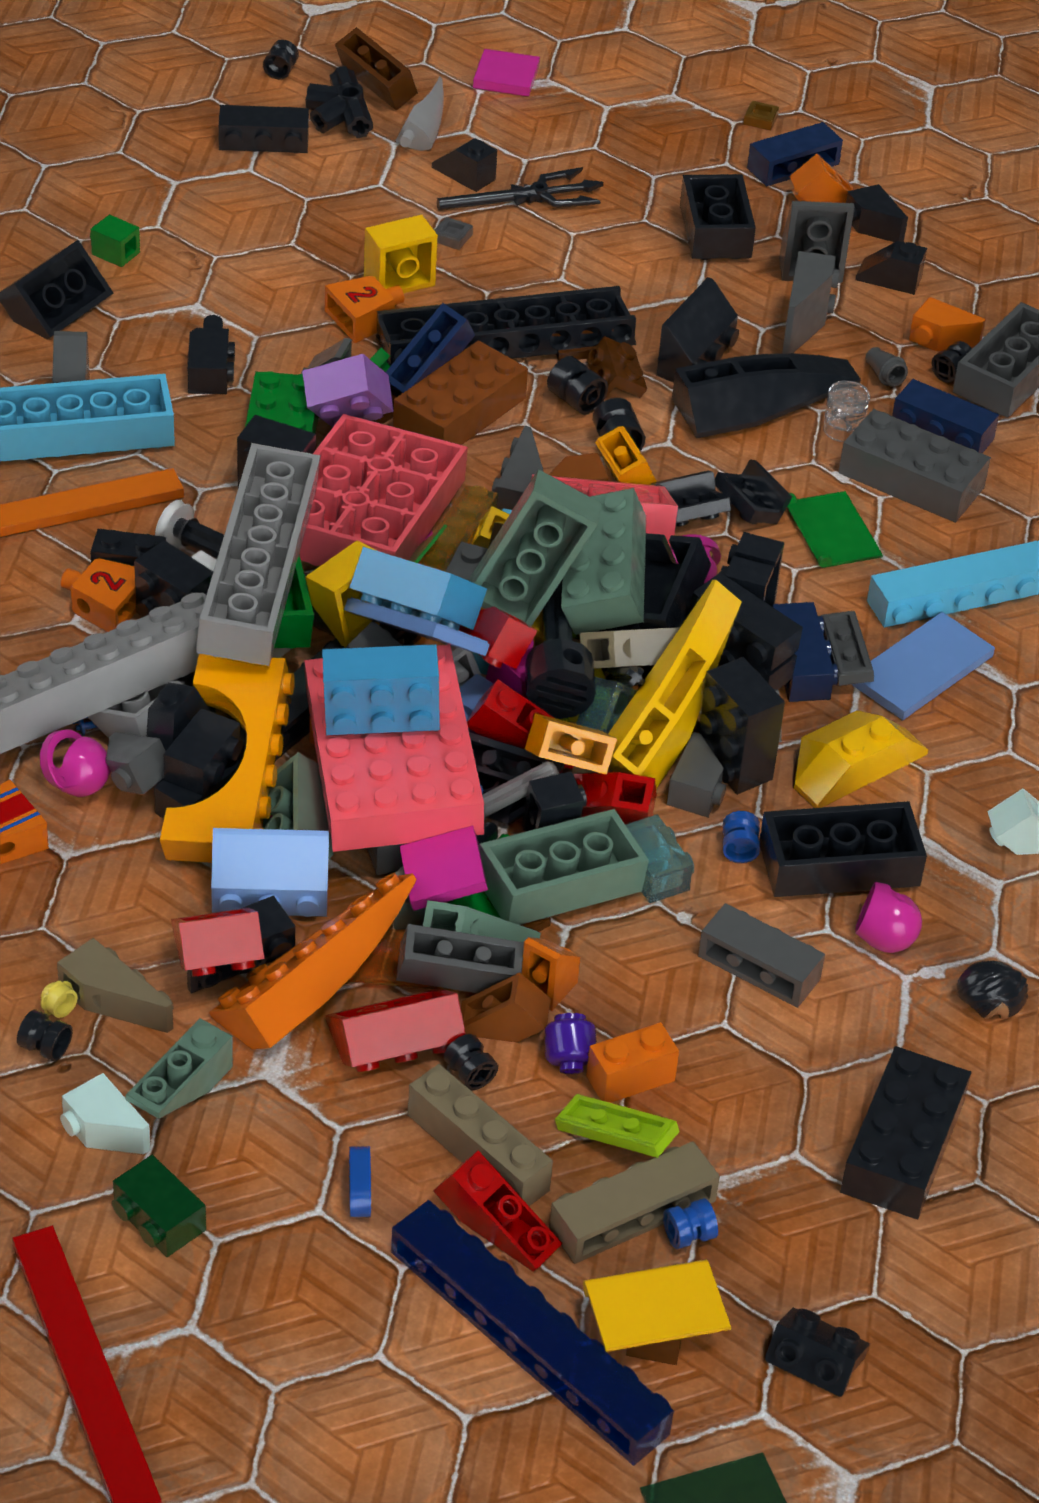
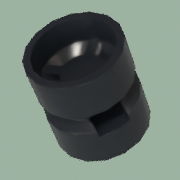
M566 356L557 362L547 379L549 391L560 399L567 401L568 405L583 415L594 412L596 407L604 401L608 392L607 380L591 369L589 370L585 364L573 356Z
M610 398L596 407L592 420L600 437L619 426H624L638 449L642 450L646 437L629 401L623 398Z

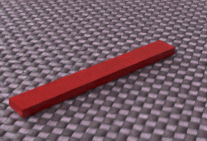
M53 1225L12 1237L13 1248L111 1503H162Z

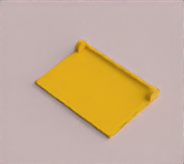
M707 1259L583 1281V1291L585 1297H589L606 1352L731 1330L725 1307Z

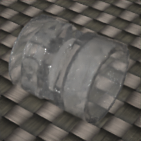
M844 380L834 383L829 388L823 431L831 439L844 442L866 418L870 402V392L864 385Z

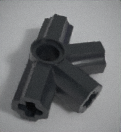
M346 66L337 67L334 73L330 75L331 86L309 84L305 99L306 108L313 110L310 112V119L315 125L316 130L324 134L340 123L345 122L349 134H353L356 138L367 137L369 131L373 129V121L364 100L363 87L358 83L353 70H349Z

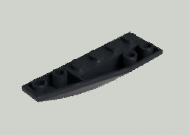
M794 353L740 356L675 368L672 400L695 437L701 438L759 426L860 384L861 378L846 359Z

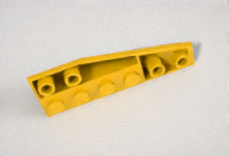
M712 580L646 677L645 683L639 687L609 731V735L617 738L609 765L613 772L655 778L657 789L690 740L702 708L707 671L718 666L742 603L741 600L717 580Z

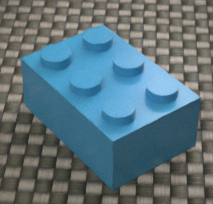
M366 547L362 548L349 587L363 593L361 597L363 601L433 621L455 630H459L460 626L474 630L487 588L454 574Z
M437 644L322 649L326 735L440 730Z

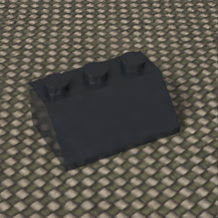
M77 240L0 291V303L13 322L45 339H49L54 336V331H61L112 295L113 291L80 241Z
M707 277L662 324L656 376L674 383L675 368L721 360L723 353L728 347L735 345L739 336V330L736 329L738 315L714 279Z

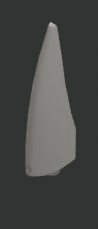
M441 77L438 78L431 92L422 101L414 105L395 140L402 147L421 151L429 150L433 147L443 114L444 90Z

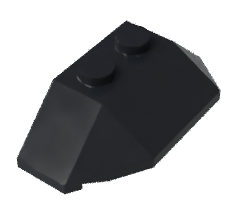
M469 732L483 794L546 761L553 762L559 774L562 773L565 766L564 763L538 757L526 749ZM526 797L485 818L507 825L512 824L523 817Z

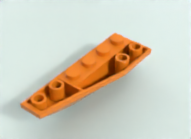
M391 873L376 883L377 889L353 901L347 910L327 922L319 930L268 966L263 964L249 972L246 976L248 981L240 988L233 987L224 992L218 998L220 1004L209 1012L211 1017L252 1050L271 1048L324 1005L360 968L397 917L417 880L414 874L397 876L396 873Z

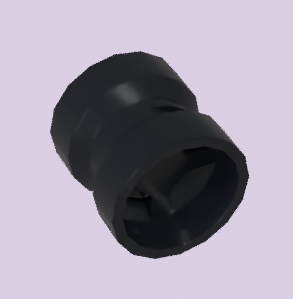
M288 40L276 41L263 61V68L268 76L278 80L288 77L299 58L297 47Z
M957 341L946 350L934 355L931 365L937 378L946 383L954 381L958 362L972 348L965 342Z
M33 1009L25 1016L19 1027L17 1044L29 1051L40 1050L42 1057L55 1062L65 1054L69 1047L73 1029L71 1025L61 1020L52 1022L46 1013Z
M465 1034L455 1039L447 1047L444 1053V1060L452 1070L459 1072L458 1078L471 1091L478 1090L492 1081L498 1072L499 1065L489 1053L483 1052L484 1046L476 1035Z

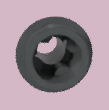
M873 347L867 352L866 362L872 367L882 384L898 386L906 379L908 368L904 359L885 352L879 347Z

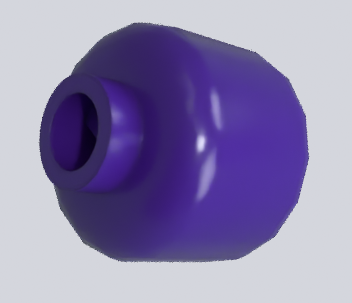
M558 1014L554 1017V1021L545 1027L546 1060L552 1065L559 1066L561 1073L576 1074L583 1072V1066L588 1064L589 1046L597 1043L596 1027L592 1022L586 1020L584 1014Z

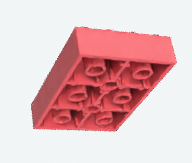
M343 414L313 453L321 455L317 489L299 553L301 561L308 562L314 566H321L357 540L379 552L409 560L465 481L468 447Z
M450 644L437 646L440 730L326 735L323 658L304 660L306 694L333 852L406 844L472 825L476 835H484V800Z

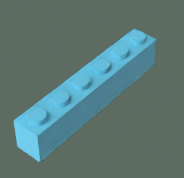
M1039 540L872 575L867 602L885 628L932 618L941 612L950 614L1038 595Z

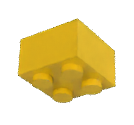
M422 214L365 228L364 277H375L385 289L399 285L403 293L435 286L438 235Z

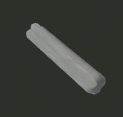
M546 761L482 795L484 800V818L526 797L530 780L559 774L556 765L553 762Z

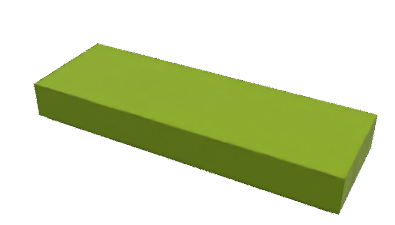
M576 1094L555 1118L557 1129L560 1131L656 1158L662 1154L680 1132L675 1120Z

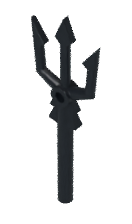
M583 167L541 174L537 182L532 183V185L524 184L523 187L511 184V189L437 198L438 210L509 201H514L517 206L525 201L529 203L545 201L553 207L600 204V200L582 195L578 198L557 200L551 194L580 190L590 192L602 187L604 182L583 180L581 183L548 187L546 181L554 179H572L583 170Z

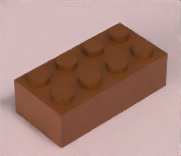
M478 340L394 399L393 427L462 445L526 399L528 368Z

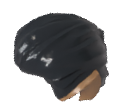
M986 960L975 962L962 973L958 979L957 993L962 1001L969 1004L984 1019L991 1018L996 1014L1000 1016V1019H1007L1017 1014L1025 1005L1028 999V984L1026 983L1027 979L1022 976V973L1013 969L1010 965L1001 961Z

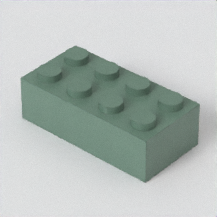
M538 469L470 576V582L487 588L481 607L486 609L495 606L532 626L597 527L602 503Z
M634 488L591 496V498L602 503L598 525L566 572L562 581L561 608L575 635L641 623L644 620L646 514Z
M615 809L480 843L479 845L488 890L484 892L501 919L518 925L642 892L649 859Z

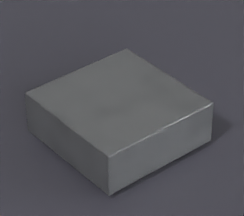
M445 217L434 230L438 235L437 243L460 250L473 235V226Z

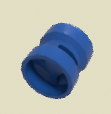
M736 811L728 814L723 820V854L732 862H751L759 855L760 840L758 836L760 822L753 813Z
M706 1198L693 1201L689 1207L684 1209L676 1206L664 1210L663 1222L665 1231L671 1245L676 1250L690 1246L692 1241L696 1239L704 1242L717 1238L718 1223L712 1205Z

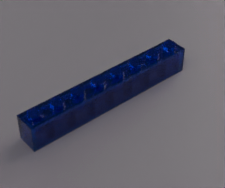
M427 1200L392 1227L391 1253L633 1466L670 1435L674 1410L662 1395L653 1393L641 1383L631 1368L622 1366L612 1358L598 1340L590 1339L583 1333L568 1314L560 1313L546 1301L538 1288L529 1286L519 1278L510 1264L504 1260L497 1259L490 1253L477 1236L470 1235L461 1228L448 1211L440 1210L430 1200Z

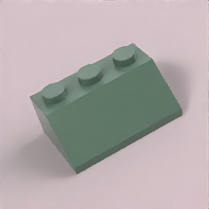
M297 752L277 769L276 786L270 787L268 794L271 798L270 815L273 817L271 819L270 817L269 819H264L262 828L329 831L318 763ZM329 833V859H330L331 856H333V851H332V845H331V839H330V833Z

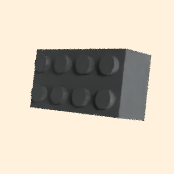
M1022 302L958 362L953 393L1007 418L1039 388V310Z
M873 409L844 441L839 474L956 523L985 488L991 457L921 429L914 424H909L892 417L885 412Z

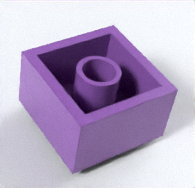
M364 354L302 371L307 408L331 427L337 423L343 414L372 421L382 418L383 414L394 411L389 375Z

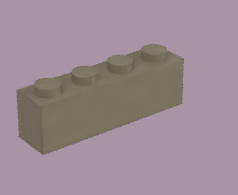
M440 1064L436 1065L409 1084L408 1116L462 1163L479 1150L528 1206L550 1191L553 1160Z
M694 1141L681 1147H672L658 1158L655 1157L646 1162H637L626 1171L610 1178H600L591 1186L578 1192L562 1195L555 1202H552L549 1228L563 1243L561 1246L573 1263L576 1264L664 1225L663 1213L666 1209L676 1206L684 1209L689 1207L691 1202L706 1198L710 1204L715 1202L720 1176Z

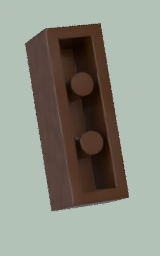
M357 27L335 44L342 66L353 70L360 82L395 110L418 94L411 71Z

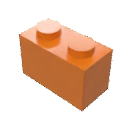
M660 1022L590 1045L586 1077L600 1100L612 1103L674 1082L679 1049Z

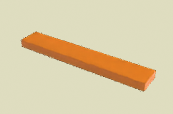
M174 468L0 504V537L184 498V488Z

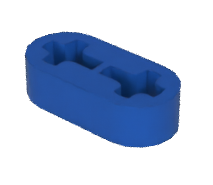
M349 1146L350 1217H371L370 1146Z

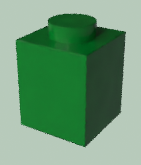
M109 214L90 229L92 255L123 267L140 253V232L138 226Z

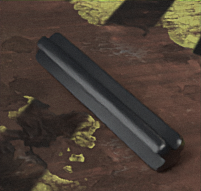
M612 667L603 670L608 686H642L646 681L641 677L644 673L641 667Z

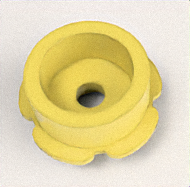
M52 982L42 991L41 1008L48 1016L53 1014L57 1018H63L76 1006L78 995L73 990L70 982Z

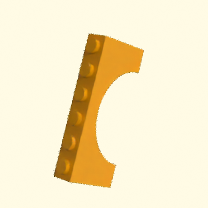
M199 654L193 686L197 689L207 706L224 711L240 723L247 734L246 749L236 773L218 792L192 805L166 808L160 835V843L166 860L212 863L213 828L264 829L262 828L264 819H269L271 813V798L268 796L270 787H275L277 782V767L274 765L276 756H281L283 750V736L280 734L282 725H287L289 718V706L286 703L287 695H293L295 685L294 674L289 673L286 658H271L270 666Z

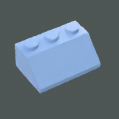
M213 828L212 913L240 909L274 895L288 916L327 917L329 831Z

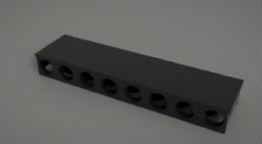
M620 286L446 304L466 318L475 333V336L464 350L479 340L513 359L558 354V350L597 346L604 336L619 343L625 342L631 346L636 345L635 315H630L621 298ZM440 305L377 311L376 341L379 349L382 347L390 355L387 360L389 366L394 363ZM584 330H589L590 332H593L581 334ZM557 333H558L559 335H561V336H552V334H557Z

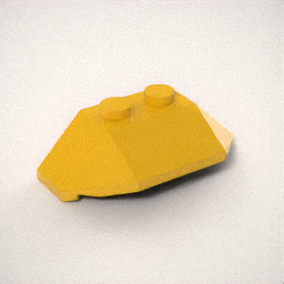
M856 710L801 738L794 789L814 808H823L926 756L928 749L906 728L880 715Z

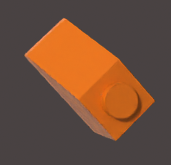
M815 154L790 175L794 185L792 192L799 201L846 203L847 192L854 190L852 185L818 154Z
M929 297L913 315L909 341L934 351L946 350L957 341L965 342L971 348H974L982 340L986 319Z
M528 937L524 941L521 974L551 998L549 1010L553 1011L578 983L580 957L571 950L561 947L548 939Z

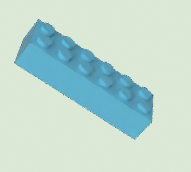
M166 374L0 388V462L175 446L174 413Z

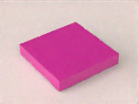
M484 49L473 79V88L530 96L539 68L540 57Z
M473 825L400 846L405 874L413 873L417 879L409 893L413 911L426 908L427 900L444 903L488 890Z

